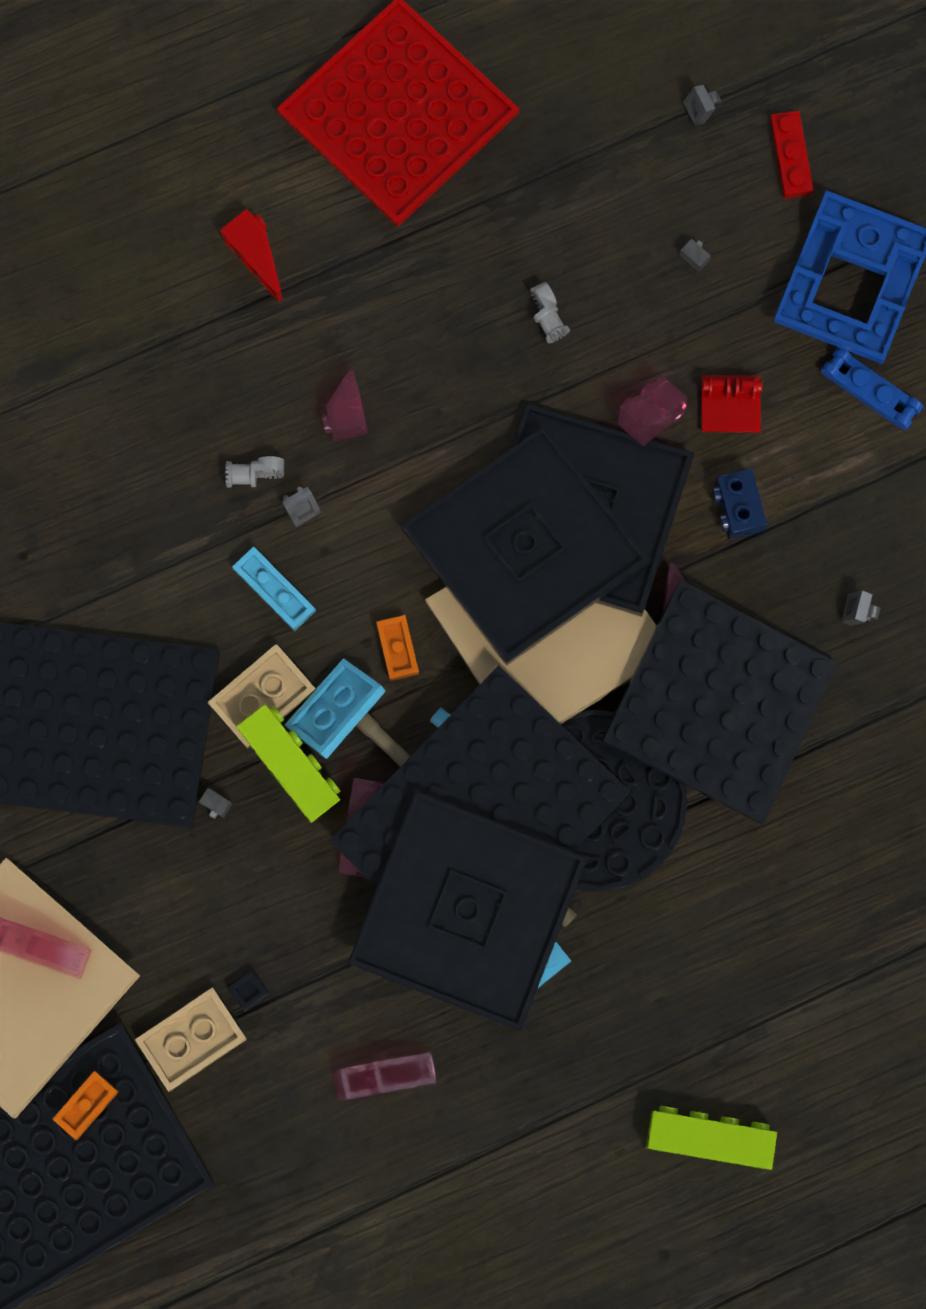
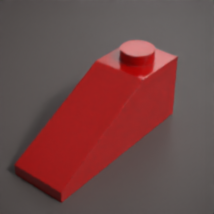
M246 209L220 230L222 239L279 303L283 297L266 233L267 225L258 214L253 216Z

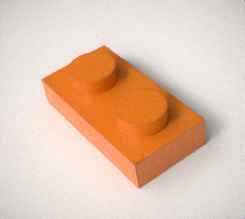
M406 616L377 621L390 681L418 675L419 670Z
M94 1071L56 1114L53 1120L75 1140H78L119 1091L98 1072Z

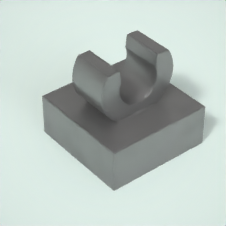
M699 85L691 90L683 103L694 125L698 126L708 120L716 109L714 105L721 103V99L717 91L707 93L704 85Z
M302 487L296 488L298 492L291 497L283 496L284 501L282 503L295 527L321 513L308 487L304 489Z
M865 591L848 594L841 622L852 626L870 621L871 618L878 620L881 608L870 604L873 594Z

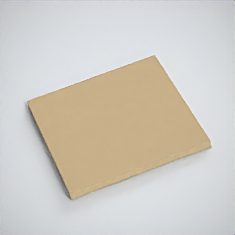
M446 587L425 599L426 604L479 684L499 665L560 724L628 683L656 628L655 623L646 610H644L641 617L595 603L506 666Z
M8 858L0 864V1107L12 1118L16 1119L140 975Z

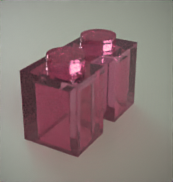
M664 376L654 383L652 381L647 383L641 390V396L629 397L622 403L619 409L618 425L642 446L678 420L685 412L688 397Z

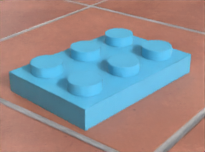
M343 658L284 726L289 731L293 730L300 740L327 759L386 690Z

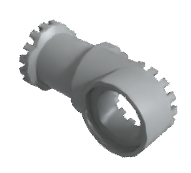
M546 282L531 288V295H535L533 300H537L535 304L538 305L537 307L540 310L534 316V320L536 323H540L547 337L545 339L547 343L557 342L559 340L558 337L562 339V336L565 337L570 332L568 326H564L557 314L558 308L556 307L555 296Z
M266 456L258 458V461H251L250 464H232L231 461H226L225 469L228 470L225 471L228 474L225 476L227 478L226 487L231 488L232 485H251V487H257V478L272 479V476H274V479H277V476L281 478L284 476V459Z

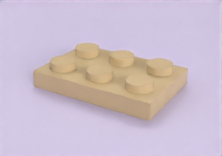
M276 644L208 701V704L248 749L250 745L237 730L236 726L265 704L269 709L274 706L284 718L308 698L316 688Z
M213 987L135 1039L168 1092H171L247 1040Z

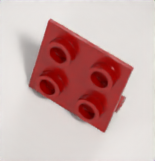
M702 375V432L761 433L760 392H762V380H760V376Z

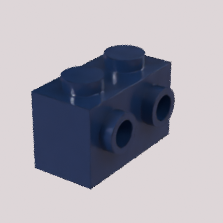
M753 469L718 476L715 486L712 487V494L715 504L720 503L723 514L719 515L722 531L728 532L729 539L764 532L767 521Z

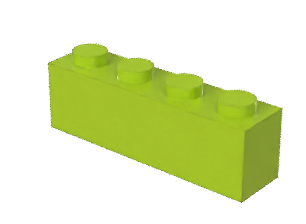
M265 704L236 726V728L301 812L312 823L340 801L337 794L341 791L330 777L324 780L318 772L322 767L312 754L306 757L299 748L303 742L293 730L287 732L281 725L284 718L274 706L269 709Z
M660 1106L659 1112L651 1111L646 1149L772 1170L777 1132L770 1131L769 1124L752 1122L751 1127L740 1126L739 1119L721 1116L720 1122L708 1120L709 1114L690 1111V1116L687 1117L677 1115L678 1109Z

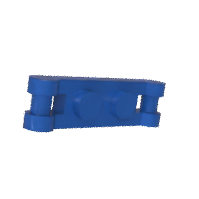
M837 347L832 354L833 359L830 363L826 362L821 368V373L904 431L912 424L911 419L913 416L918 415L924 408L919 400L902 392L842 348ZM842 365L849 369L846 375L839 371ZM897 404L905 408L902 413L894 410Z

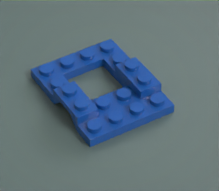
M826 190L773 322L883 364L926 256V228ZM831 256L885 276L867 324L812 303Z

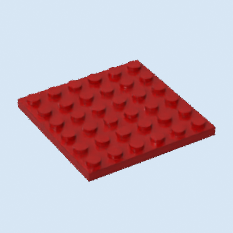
M404 0L392 1L277 108V113L397 228L520 112L518 106Z

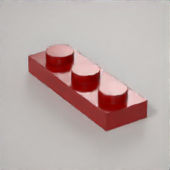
M800 111L771 114L770 123L784 199L813 195L814 189Z

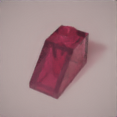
M349 371L327 403V415L322 416L326 434L332 432L334 442L368 434L354 371Z

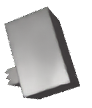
M691 239L681 249L680 256L699 272L710 261L711 255L702 248L703 243L700 240L696 243Z
M207 788L199 801L201 805L211 810L210 817L214 819L217 815L224 818L232 806L229 800Z

